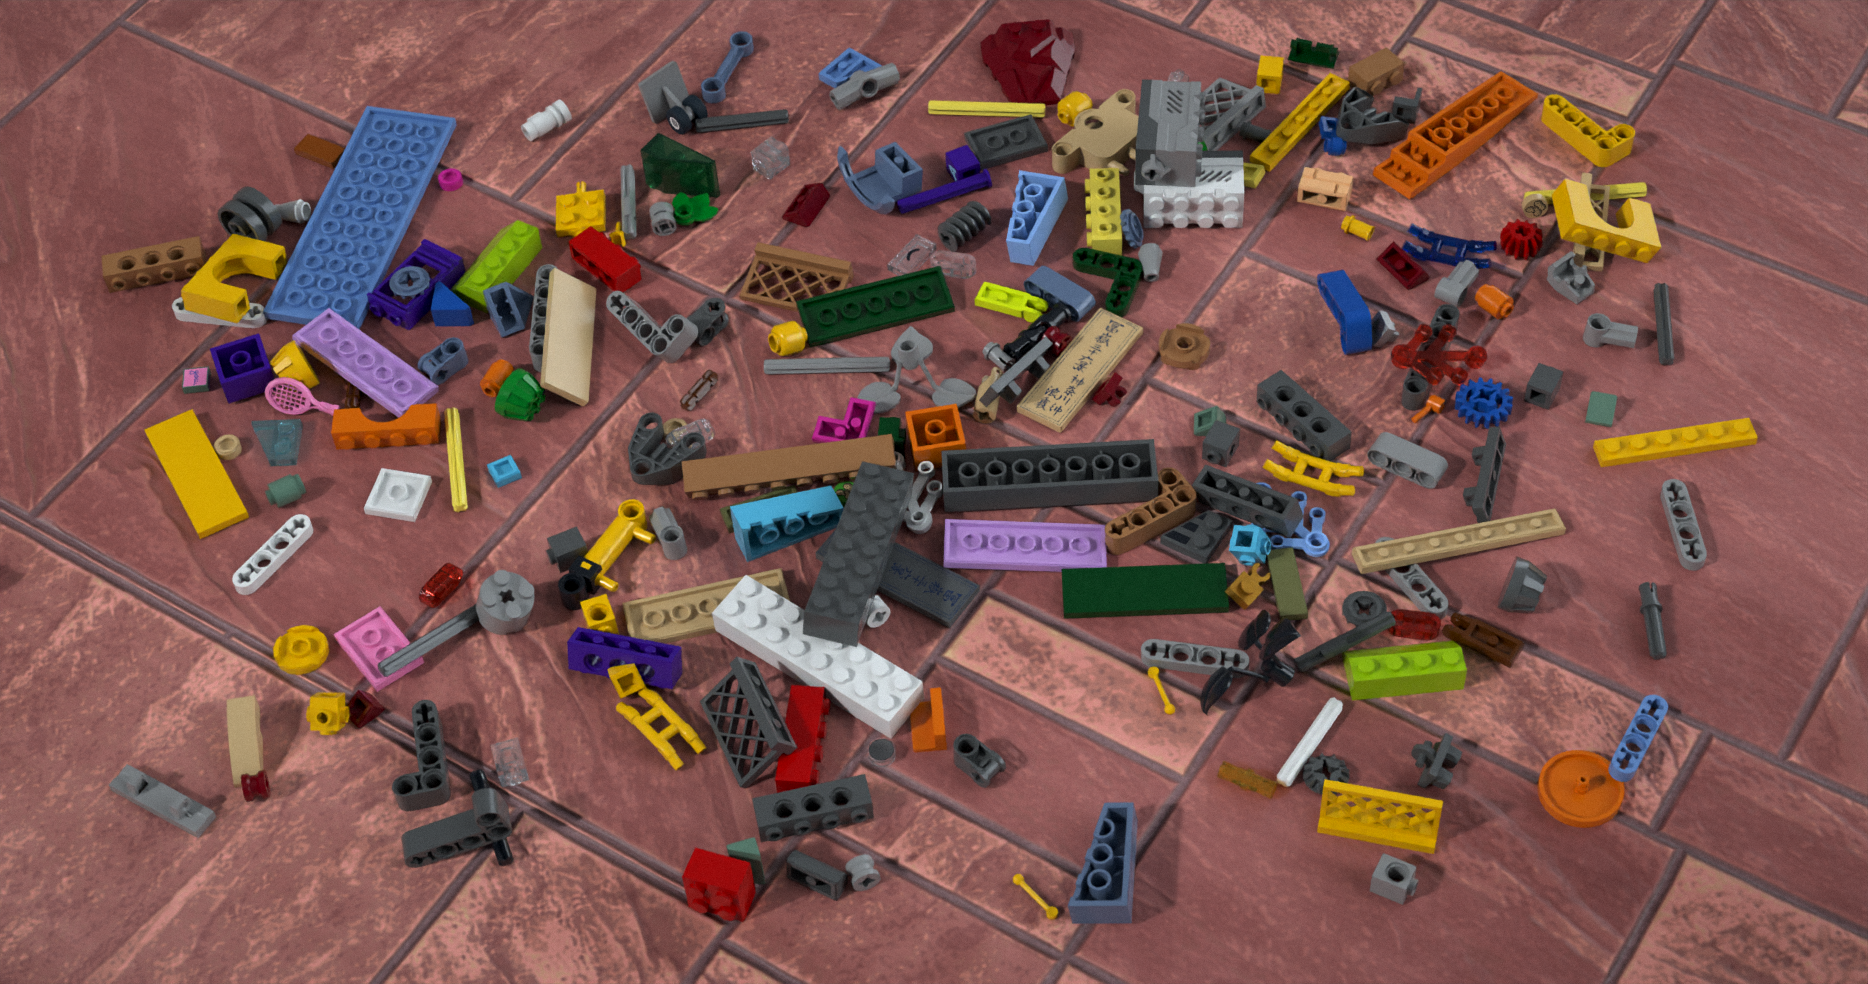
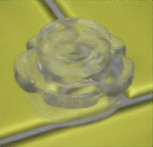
M1178 69L1169 75L1168 81L1189 82V76L1184 71H1181V69Z

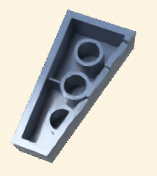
M1134 802L1104 803L1093 834L1094 839L1085 856L1084 867L1076 881L1074 895L1068 903L1073 924L1132 923L1138 827Z

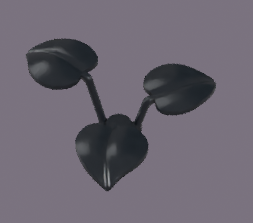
M1262 610L1245 627L1239 637L1238 646L1241 650L1245 651L1253 644L1256 645L1260 650L1259 658L1263 660L1261 664L1263 674L1232 666L1228 669L1220 667L1210 676L1202 689L1200 703L1204 714H1208L1210 707L1230 687L1233 673L1258 678L1266 683L1271 679L1281 687L1286 686L1292 680L1295 669L1275 655V653L1289 643L1301 637V634L1287 618L1280 620L1269 631L1263 645L1260 643L1259 638L1269 629L1271 622L1269 612Z

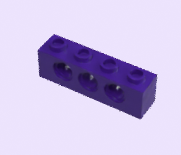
M577 627L567 641L568 667L570 670L610 678L608 668L635 663L645 684L673 689L682 675V649L680 646Z

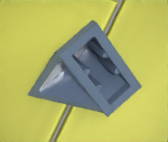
M503 282L483 290L488 314L501 337L525 328L534 299L533 295L508 282Z

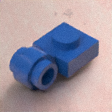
M1321 116L1318 124L1321 139H1325L1324 152H1328V155L1332 156L1344 154L1347 142L1336 135L1337 118Z

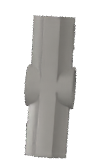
M893 63L867 72L858 70L851 75L849 81L831 90L829 96L835 107L841 110L862 97H873L878 90L898 84L900 75L896 65Z

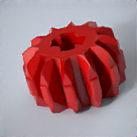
M1516 219L1514 223L1508 222L1500 234L1501 249L1505 250L1506 256L1514 255L1515 260L1518 257H1522L1524 260H1527L1529 256L1535 257L1543 245L1542 229L1537 227V223L1530 224L1528 219L1525 222H1521L1519 219Z

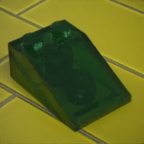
M660 133L656 134L640 150L646 184L652 189H657L665 194H678L682 192L689 196H698L704 193H708L709 197L713 198L720 196L715 160Z

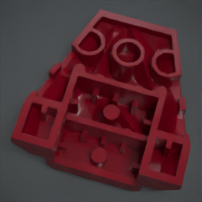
M1050 19L1013 22L1000 25L996 34H990L980 42L983 64L985 67L989 66L993 79L999 81L1001 90L1010 103H1042L1046 106L1056 105L1062 100L1067 84V74L1071 70V60L1075 56V45L1071 32L1063 27L1055 28L1053 21Z

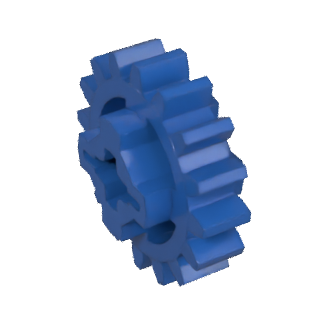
M1479 377L1477 383L1470 379L1468 380V386L1464 384L1460 386V391L1456 392L1454 408L1459 410V418L1466 417V424L1473 421L1475 422V428H1478L1480 424H1484V427L1489 429L1491 423L1498 427L1500 420L1507 421L1508 415H1511L1513 396H1509L1510 390L1508 388L1502 390L1501 382L1495 385L1493 384V379L1490 378L1488 382H1484L1482 377Z

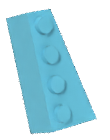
M832 486L730 506L735 540L747 562L837 528L844 510Z

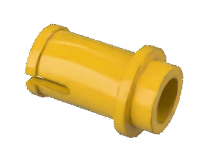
M1347 215L1341 225V229L1344 230L1345 234L1352 233L1367 241L1371 239L1375 229L1374 226L1355 219L1354 215L1351 217Z

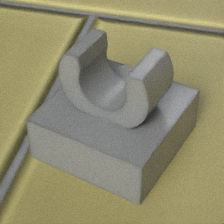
M1379 310L1371 320L1372 344L1375 347L1382 348L1387 341L1394 342L1400 334L1395 330V323L1391 321L1388 313Z

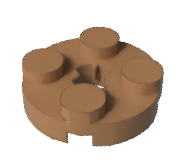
M1181 323L1176 324L1174 329L1169 330L1167 328L1159 338L1161 361L1166 365L1176 368L1197 370L1200 368L1201 363L1209 356L1210 339L1204 335L1203 329L1193 324ZM1183 344H1188V348H1181L1179 346H1183Z

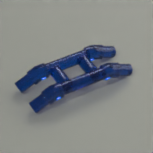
M1411 223L1407 232L1425 243L1432 244L1431 250L1416 246L1407 240L1401 247V249L1410 253L1411 256L1418 260H1428L1451 266H1457L1459 262L1469 260L1475 264L1477 269L1491 268L1492 265L1490 258H1465L1467 250L1472 253L1496 251L1497 243L1496 241L1483 240L1470 241L1437 234ZM1442 245L1457 248L1455 256L1440 253Z

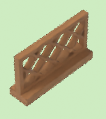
M757 242L754 250L756 255L739 296L741 300L798 312L794 299L804 294L811 298L813 296L810 291L820 286H823L826 291L825 294L846 289L848 283H851L854 277L852 264L845 260ZM760 264L770 266L772 269L761 276L757 272ZM786 270L794 272L795 276L784 281L779 275ZM809 275L818 278V281L808 286L802 280ZM776 276L780 283L767 289L763 281ZM832 280L841 281L840 286L831 291L826 286V283ZM799 281L803 288L790 293L787 286ZM759 283L764 290L756 295L748 293L751 287ZM783 288L787 296L779 300L771 296L772 293Z

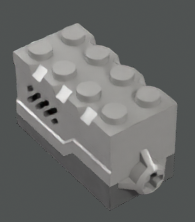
M1142 79L1136 139L1135 185L1195 187L1196 177H1201V162H1197V159L1202 160L1203 145L1198 144V142H1203L1204 127H1200V125L1205 124V109H1201V107H1205L1206 92H1201V82Z

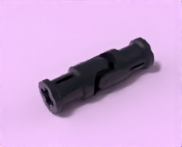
M1061 302L1055 303L1051 311L1039 316L1028 326L1027 330H1022L1018 334V338L1011 343H1006L1003 346V351L1011 358H1014L1015 363H1017L1041 341L1049 327H1059L1063 323H1068L1072 316L1070 310Z

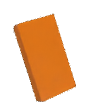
M941 687L930 688L931 701L920 702L910 714L912 744L915 753L947 750Z

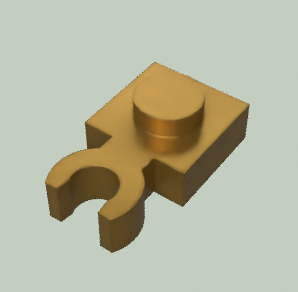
M1255 563L1247 573L1243 571L1224 591L1244 610L1264 590L1261 585L1269 580L1271 576L1269 572L1264 577L1257 574L1256 570L1260 566L1259 563Z

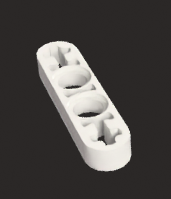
M182 297L172 303L175 317L180 321L244 328H259L267 322L263 314L264 307L257 303H249L250 310L238 323L185 310Z
M298 514L291 517L234 573L232 581L239 594L249 595L254 593L313 534V527L308 516ZM280 542H289L288 546L284 549L275 548ZM262 560H271L270 564L265 567L257 566Z

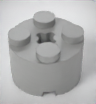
M498 570L489 576L481 586L476 603V612L481 625L488 631L498 635L520 631L527 624L534 604V587L522 576L505 570Z

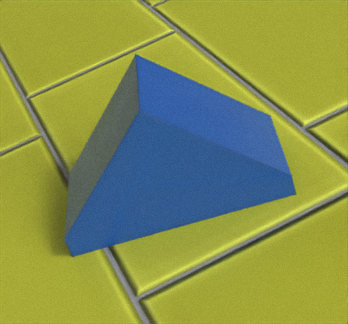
M437 282L431 306L435 327L473 325L474 321L470 307L443 283Z

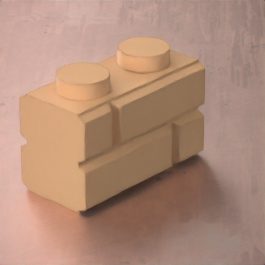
M1305 167L1298 187L1297 202L1346 211L1352 193L1353 176L1341 172L1324 171L1320 168Z

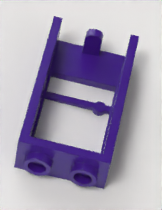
M424 239L421 242V246L400 264L372 293L368 292L366 294L370 310L376 316H382L390 320L395 326H401L410 330L431 310L435 284L440 281L448 289H451L466 272L462 257ZM426 264L440 271L433 279L430 278L429 288L424 290V295L417 294L407 305L391 298L394 293L390 288V279L398 270L410 266L422 268Z

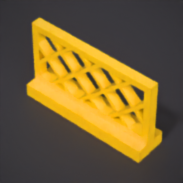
M1324 779L1317 833L1434 854L1443 801ZM1331 791L1342 793L1343 795L1336 796ZM1362 797L1371 798L1372 800L1366 802ZM1352 801L1356 804V806L1351 807L1347 804V802ZM1391 803H1398V804H1401L1402 806L1395 807V806H1394L1393 804H1391ZM1382 807L1386 811L1379 812L1375 808ZM1421 808L1431 809L1433 811L1424 812ZM1411 812V813H1413L1415 816L1409 818V817L1406 815V813Z

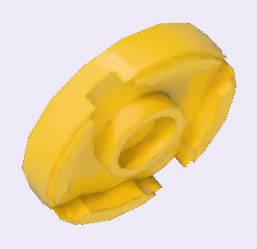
M300 625L288 629L286 634L280 635L276 639L273 647L274 659L279 668L288 674L295 675L307 674L318 669L326 661L329 653V644L324 633L320 632L318 628L309 625Z

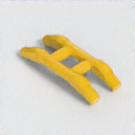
M1278 440L1274 442L1271 449L1280 453L1285 459L1297 463L1294 470L1291 471L1280 464L1277 465L1269 459L1262 466L1263 469L1272 473L1279 480L1315 489L1333 497L1354 496L1355 487L1353 485L1329 482L1332 473L1339 477H1362L1364 474L1363 466L1334 463L1302 453L1300 450H1296L1289 445L1287 446ZM1307 465L1322 470L1318 479L1303 475Z
M646 687L638 691V695L653 707L642 716L635 708L628 706L624 702H619L616 706V711L623 715L658 749L675 771L680 769L684 763L668 742L670 738L680 732V735L692 746L697 754L702 753L707 748L695 730L654 690ZM663 715L671 725L657 733L649 724Z

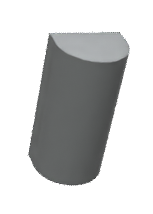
M794 850L786 859L788 879L836 901L845 890L848 882L847 873L798 850Z

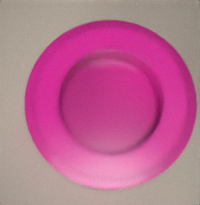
M446 169L438 176L439 185L444 191H455L463 185L462 174L457 169Z

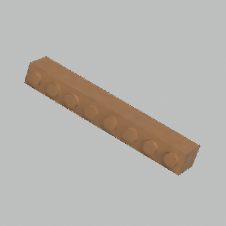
M892 434L682 461L684 490L688 498L692 497V500L708 499V495L718 494L719 497L733 496L734 492L745 491L747 494L760 492V488L771 487V490H780L787 488L786 485L797 484L798 487L813 485L814 481L823 480V483H835L839 481V478L844 477L855 480L862 461L897 469L894 440Z

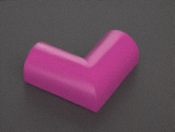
M850 397L844 420L818 416L812 441L819 444L867 437L876 402Z

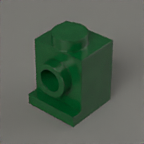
M880 417L878 436L892 434L895 451L901 453L905 459L906 428H901V418Z

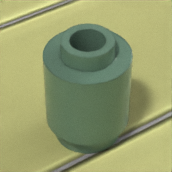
M289 474L267 484L269 490L265 491L270 505L276 504L278 508L302 498L301 495L307 493L298 474L293 476Z

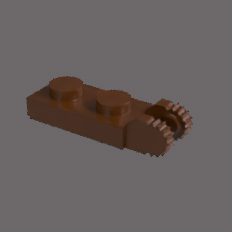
M1459 612L1453 613L1450 621L1456 627L1447 624L1442 629L1443 635L1451 639V641L1453 640L1455 643L1460 642V644L1509 668L1512 667L1524 649L1525 643L1476 618L1472 619Z

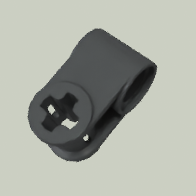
M708 299L697 311L686 318L697 326L698 335L695 342L701 346L709 344L729 324L728 315L725 313V303L722 299Z
M962 734L954 740V764L970 776L979 786L986 788L989 786L990 780L998 772H1003L1006 769V764L1001 756L995 751L990 750L975 736ZM962 751H970V753L966 754L962 753Z

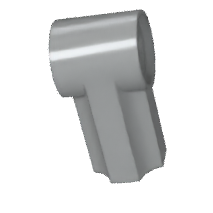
M1469 260L1459 262L1448 278L1443 277L1440 280L1434 297L1457 308L1460 307L1469 287L1478 277L1479 269Z
M1595 313L1588 317L1583 341L1591 347H1601L1607 343L1634 348L1638 327L1611 322L1606 315Z
M662 506L654 509L653 513L649 516V521L662 545L665 557L670 560L681 559L687 553V545L682 528L678 526L670 508Z

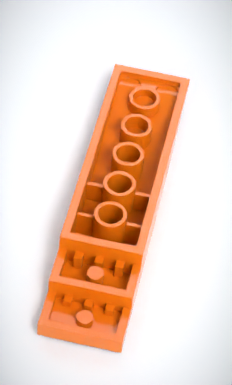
M1498 72L1409 131L1407 140L1393 148L1390 157L1374 167L1373 176L1406 198L1412 199L1496 135L1538 97V93L1504 72Z

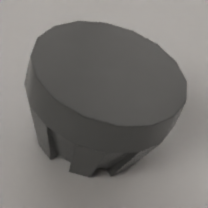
M1517 556L1503 585L1497 608L1507 612L1533 613L1539 602L1540 593L1543 592V584L1546 582L1547 575L1530 561Z

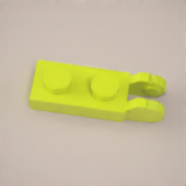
M989 282L982 284L975 298V306L1019 318L1023 317L1027 322L1031 323L1042 315L1041 312L1047 311L1049 306L1045 299L1043 300L1042 298L1031 296L1030 293Z

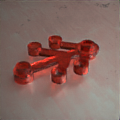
M1426 324L1418 326L1415 336L1407 345L1398 344L1391 351V361L1395 367L1399 369L1411 367L1425 377L1431 385H1438L1443 379L1444 374L1456 385L1464 384L1468 378V372L1464 368H1453L1445 361H1465L1466 365L1470 368L1480 369L1488 357L1485 348L1478 345L1469 348L1468 351H1440L1457 334L1456 328L1450 324H1445L1441 328L1439 336L1426 351L1416 350L1422 342L1428 341L1433 333L1432 328ZM1420 361H1427L1434 367L1429 369Z

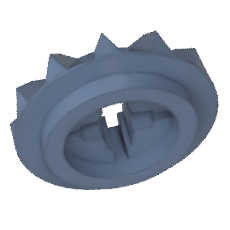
M1130 209L1123 210L1120 215V224L1125 239L1131 247H1141L1144 235L1140 220Z
M405 267L393 274L390 279V288L395 296H401L403 299L411 296L414 299L417 294L424 295V290L429 288L430 277L427 271L420 267ZM408 279H411L413 286L408 287Z

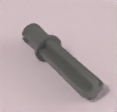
M1645 582L1639 586L1642 603L1640 612L1644 615L1649 654L1654 660H1659L1667 655L1660 614L1663 607L1658 600L1657 585L1652 582V589H1650V582Z

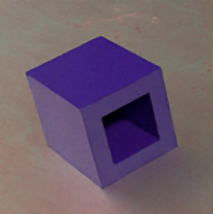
M968 145L945 153L946 170L954 181L980 173V162Z

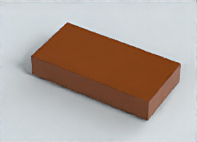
M307 134L294 148L296 155L331 169L337 166L345 150L344 147Z

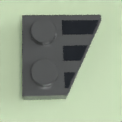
M1208 510L1164 533L1161 536L1160 544L1206 564L1232 528V520Z

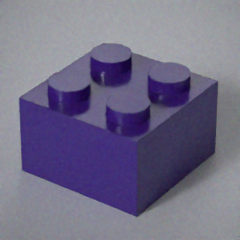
M259 333L210 348L228 404L264 393L268 383L275 379Z

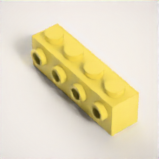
M1119 168L1090 169V179H1085V194L1090 193V196H1085L1086 211H1091V214H1086V229H1091V232H1087V247L1122 256Z

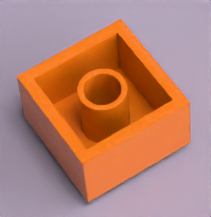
M957 403L905 412L906 430L915 472L918 471V466L923 461L932 462L934 468L942 467V451L966 450V442Z

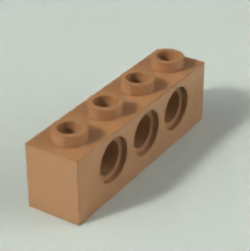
M200 236L101 256L103 278L109 293L192 277L206 263V253Z

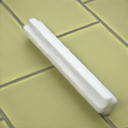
M1334 697L1328 700L1277 774L1276 781L1279 784H1282L1284 787H1289L1342 711L1343 703Z

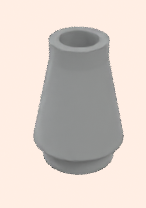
M1155 243L1142 245L1138 252L1139 261L1143 266L1144 279L1148 282H1154L1159 279L1163 252L1159 245Z

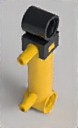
M629 499L622 502L618 507L617 517L584 557L578 556L568 568L569 573L560 578L558 588L564 607L569 610L581 609L580 602L589 599L588 592L595 595L600 587L615 592L619 586L618 582L605 577L604 574L631 540L635 537L648 544H653L656 541V535L646 531L647 519L645 509L639 500Z

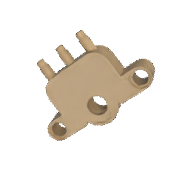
M1121 89L1101 104L1099 109L1092 108L1079 113L1074 121L1075 129L1070 130L1052 146L1053 170L1057 173L1065 174L1081 164L1088 169L1119 168V174L1127 176L1129 169L1125 168L1123 164L1130 158L1135 160L1139 116L1135 115V93L1129 89ZM1092 119H1097V120H1099V121L1096 122V123H1095V122H1091V123L1085 124L1087 121L1092 120Z

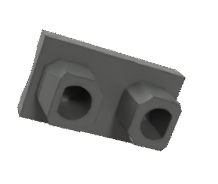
M1445 733L1441 742H1436L1434 745L1428 740L1424 744L1414 745L1411 755L1417 760L1415 765L1419 768L1424 767L1417 785L1425 789L1431 783L1436 787L1445 789L1450 784L1453 773L1441 767L1442 763L1453 768L1457 765L1463 753L1451 745L1453 736Z

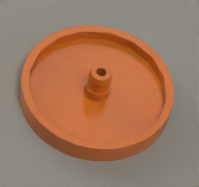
M1571 750L1559 753L1545 763L1540 772L1537 789L1541 804L1556 820L1573 827L1591 828L1607 823L1618 813L1624 798V782L1617 781L1611 777L1608 771L1610 761L1589 751Z

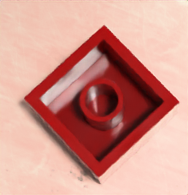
M695 847L682 876L688 906L699 913L709 912L719 915L727 921L737 920L744 922L756 894L750 862Z

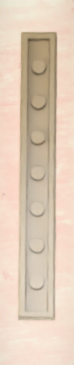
M1549 509L1353 547L1351 554L1360 573L1365 574L1564 535L1566 527L1556 509Z

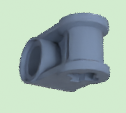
M455 337L446 339L442 344L420 358L418 369L423 373H427L430 376V380L436 385L444 383L449 377L465 368L468 364V356L463 342Z

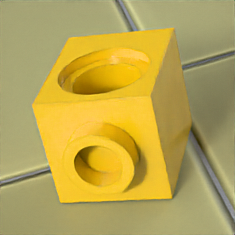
M1260 55L1256 85L1264 88V93L1280 94L1284 57Z
M607 594L580 602L588 629L619 634Z

